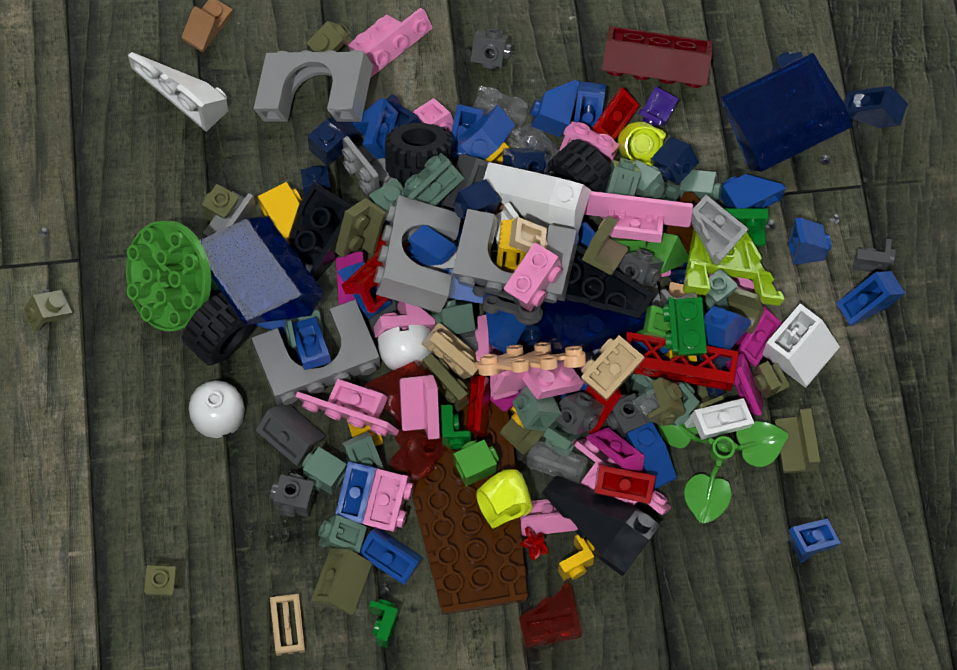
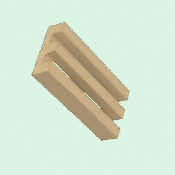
M299 594L270 597L276 656L284 653L305 652ZM294 601L298 645H293L288 605V602ZM277 603H282L287 643V646L281 647Z

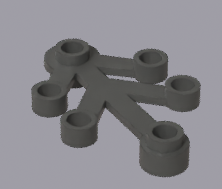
M498 250L491 251V259L495 266L497 264ZM475 283L472 290L473 294L478 297L486 296L483 300V310L485 312L493 314L501 310L515 315L519 322L525 325H532L541 321L543 317L541 305L539 307L534 306L530 312L520 305L518 299L507 293L504 289H502V292H493L487 290L485 285ZM497 296L512 300L515 304L502 301Z

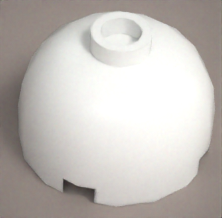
M408 325L409 330L400 332V328L395 327L383 332L378 337V349L381 359L386 366L394 371L402 372L403 375L418 373L419 369L422 368V360L431 354L421 344L430 333V328L423 325Z
M218 380L205 382L197 387L191 395L188 408L190 419L196 430L203 435L220 438L230 432H235L242 424L245 415L243 398L231 384Z

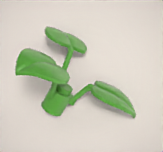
M754 421L751 428L736 432L739 446L726 436L718 437L716 440L712 438L701 440L700 437L696 436L698 434L696 426L686 428L685 424L678 426H661L657 424L661 437L672 447L684 448L691 439L695 442L710 445L709 454L716 461L710 477L704 474L695 475L687 482L684 489V499L688 508L698 522L702 524L709 523L718 518L726 510L731 500L732 492L728 481L715 479L721 463L727 461L734 454L735 450H742V457L746 463L754 467H765L778 457L788 438V433L783 429L761 421Z

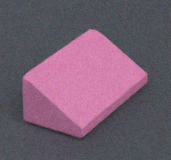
M548 499L531 501L533 510L527 515L520 517L522 536H526L524 529L526 527H529L535 535L540 532L550 534L576 531L578 529L570 519L563 518Z

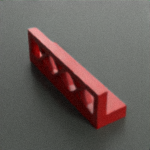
M410 242L402 245L404 252L411 245ZM380 250L341 285L345 294H360L368 313H374L389 299L377 295L373 301L369 292L373 286H378V283L374 282L377 267L382 264V262L378 261Z
M627 332L626 341L630 345L631 341L643 342L649 350L643 355L645 360L632 374L653 378L661 377L670 381H684L688 384L731 391L735 379L738 351L706 346L707 354L713 356L709 358L707 355H701L705 361L698 366H693L687 362L684 356L674 357L670 361L662 360L656 351L664 346L666 347L665 338ZM719 356L731 358L729 372L718 370L712 361Z

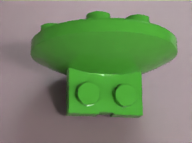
M166 220L150 223L136 235L132 244L127 249V295L133 301L141 318L159 330L178 331L185 329L194 313L209 300V297L215 296L220 290L213 280L209 260L200 240L188 227L179 222Z

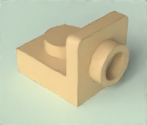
M517 217L512 221L509 246L524 251L526 254L534 243L547 249V228Z

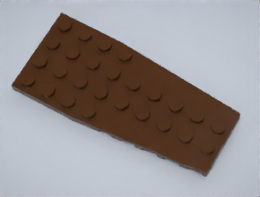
M422 368L414 375H403L402 372L388 373L396 427L399 430L398 439L406 476H409L411 478L410 483L414 484L412 499L442 614L448 615L526 602L528 594L523 546L520 545L522 542L520 517L493 529L481 512L476 497V491L492 476L503 470L515 469L513 445L500 434V430L509 421L508 410L503 412L489 400L486 436L471 435V441H477L478 443L485 440L488 448L493 446L499 458L496 473L465 487L453 463V453L462 449L455 450L448 448V446L442 447L441 405L451 404L438 391L439 438L428 439L425 429L403 431L401 426L399 380L401 378L425 375L422 373ZM479 370L473 376L466 378L469 383L472 378L479 376ZM468 405L459 412L452 406L453 414H458L459 431H466Z

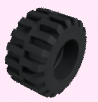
M427 123L404 124L392 129L385 138L386 172L391 178H397L399 182H406L411 176L418 175L425 168V164L430 158L438 156L440 153L447 157L452 164L453 141L451 134L446 129L438 127V125Z
M578 139L572 140L549 160L547 165L548 170L553 171L561 179L583 184L591 191L602 193L606 191L612 170L608 161L595 148Z
M223 291L206 301L194 313L185 327L182 342L206 365H215L228 358L242 345L253 328L256 316L233 293Z

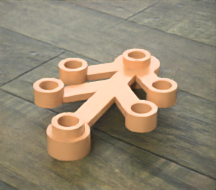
M539 342L534 344L535 351L524 354L522 345H510L506 347L507 353L498 357L496 354L480 356V360L475 362V367L479 370V375L483 376L500 374L501 369L517 373L526 372L529 370V367L551 370L557 368V361L563 360L564 367L576 368L586 365V355L580 346L565 348V353L551 354V343Z

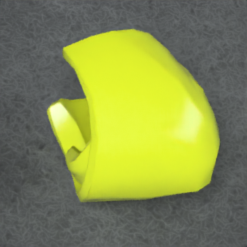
M645 122L630 123L618 136L617 143L620 144V154L624 159L633 162L638 160L648 166H652L651 158L663 146L666 133Z
M503 470L488 479L476 491L480 510L493 529L508 521L527 515L533 510L528 487L523 475L518 470Z

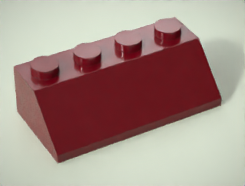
M609 26L602 70L607 71L608 74L613 76L630 74L639 80H648L650 77L657 78L660 82L666 84H673L677 81L693 88H699L701 85L707 86L712 58V41Z

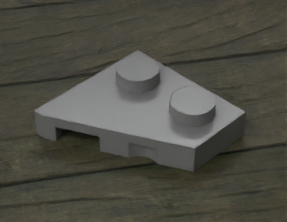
M707 195L693 208L691 223L711 260L717 266L745 235L748 228Z

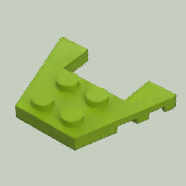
M695 229L693 230L683 285L684 293L694 292L695 294L706 296L711 290L707 273L714 274L719 269H722L728 276L752 279L755 293L759 295L762 304L780 306L785 300L782 292H777L772 284L774 278L771 273L765 271L761 265L762 257L748 232L716 266Z

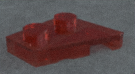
M413 361L366 383L364 388L387 396L388 399L384 408L398 422H401L399 380L401 378L432 374L420 362Z
M570 583L563 585L558 593L551 598H545L535 609L529 610L519 617V625L525 648L582 638Z

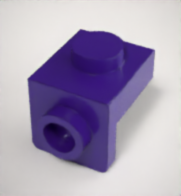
M655 86L643 110L640 109L638 114L644 116L642 122L656 128L658 124L665 127L680 99Z

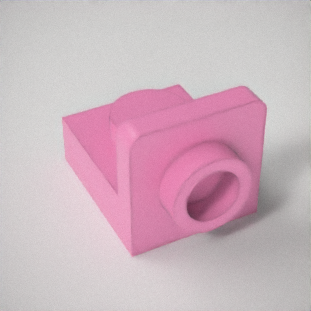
M431 99L413 111V113L419 116L421 123L438 125V127L446 129L451 134L454 122L452 115L436 99Z

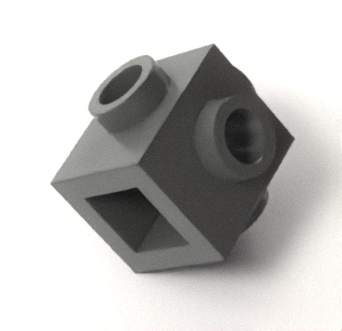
M489 28L487 31L478 29L474 36L470 61L482 63L483 67L495 69L497 66L502 67L504 60H509L512 44L507 43L508 35L503 34L499 29Z
M638 249L636 252L626 253L618 269L620 270L619 272L645 289L653 288L660 277L664 261L653 257V254L646 250Z
M585 390L566 395L558 404L561 415L556 421L568 433L578 435L589 432L597 425L605 406Z
M635 393L629 396L622 394L607 417L606 422L612 431L615 430L621 438L626 440L627 433L649 422L647 418L648 411L642 400L638 401Z
M290 473L288 476L281 474L279 482L273 483L270 499H273L275 509L280 514L294 517L295 514L308 517L315 494L314 482L307 481L298 474Z

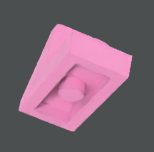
M399 301L397 305L398 314L387 313L380 316L374 326L375 337H379L383 332L395 327H399L401 332L409 330L408 325H423L432 330L435 326V319L421 307Z

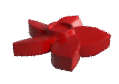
M529 527L524 528L528 539L523 540L520 545L529 548V556L532 561L540 555L548 554V548L543 543L545 541L543 538L544 533L540 532L535 535Z

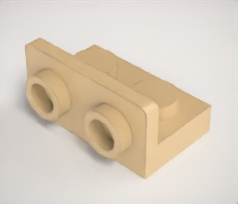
M441 323L436 324L421 343L438 359H442L463 380L473 376L478 370L475 367V362L477 361L476 353Z
M620 335L615 340L610 338L600 349L602 354L596 361L591 359L581 370L583 373L581 376L585 385L588 384L606 401L645 360V357Z

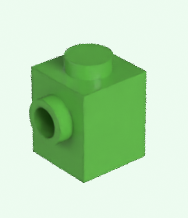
M485 440L478 443L477 441L468 442L462 446V450L453 453V463L465 487L496 473L499 458L493 446L488 448Z

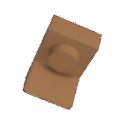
M208 0L202 9L194 6L181 37L182 40L204 52L233 16V9L218 0Z

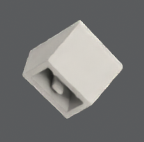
M799 304L767 341L762 355L772 363H778L784 372L806 388L838 351L840 346L823 320L802 304Z

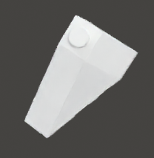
M133 52L128 55L131 68L206 132L228 112L227 96L218 87L214 89L207 82Z
M488 163L483 180L487 179L500 198L501 203L505 205L509 202L517 214L527 221L547 228V232L549 225L575 229L579 232L591 193L588 187L558 177L496 163Z

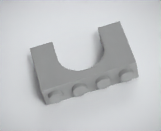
M304 50L301 52L278 51L277 53H266L254 110L263 121L288 122L293 96L297 88L305 80L313 76L328 75L333 78L327 106L328 111L336 122H361L373 64L364 52L358 50H351L350 52H336L333 50L311 52Z
M398 195L395 205L390 204L386 213L385 220L389 221V225H386L381 240L386 243L385 246H381L378 255V261L382 262V264L377 267L374 282L378 283L376 295L441 313L449 295L452 275L416 264L405 254L402 245L409 243V237L422 225L430 227L454 244L458 236L461 218L457 216L456 212Z
M467 209L452 271L455 279L459 280L458 283L461 285L474 287L476 283L485 285L487 290L502 292V289H504L513 273L502 271L496 267L491 259V249L498 223L495 214ZM549 225L546 237L548 242L547 250L559 257L562 264V273L554 284L550 282L544 291L546 292V297L543 301L556 303L557 300L565 301L579 235L575 229Z
M356 300L330 309L331 321L340 340L341 348L337 357L324 367L304 370L302 366L296 364L288 355L278 328L252 337L253 348L276 405L281 403L288 405L298 400L295 397L297 392L315 395L322 392L325 387L335 384L337 379L348 382L351 377L359 374L363 376L369 375L380 367L379 354Z

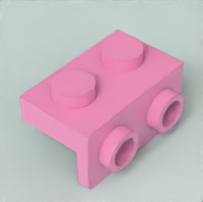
M573 121L564 130L563 134L565 137L559 152L572 140L578 139L595 148L611 165V161L615 159L620 144L615 142L609 135L598 134L590 130L588 125Z
M534 243L505 285L504 290L518 299L523 308L531 312L534 306L539 307L545 299L546 292L544 291L550 282L554 284L560 277L562 264L559 257L541 245Z
M377 469L363 524L397 533L398 527L403 528L407 513L403 511L405 499L410 500L414 484L410 483L411 478L406 475Z

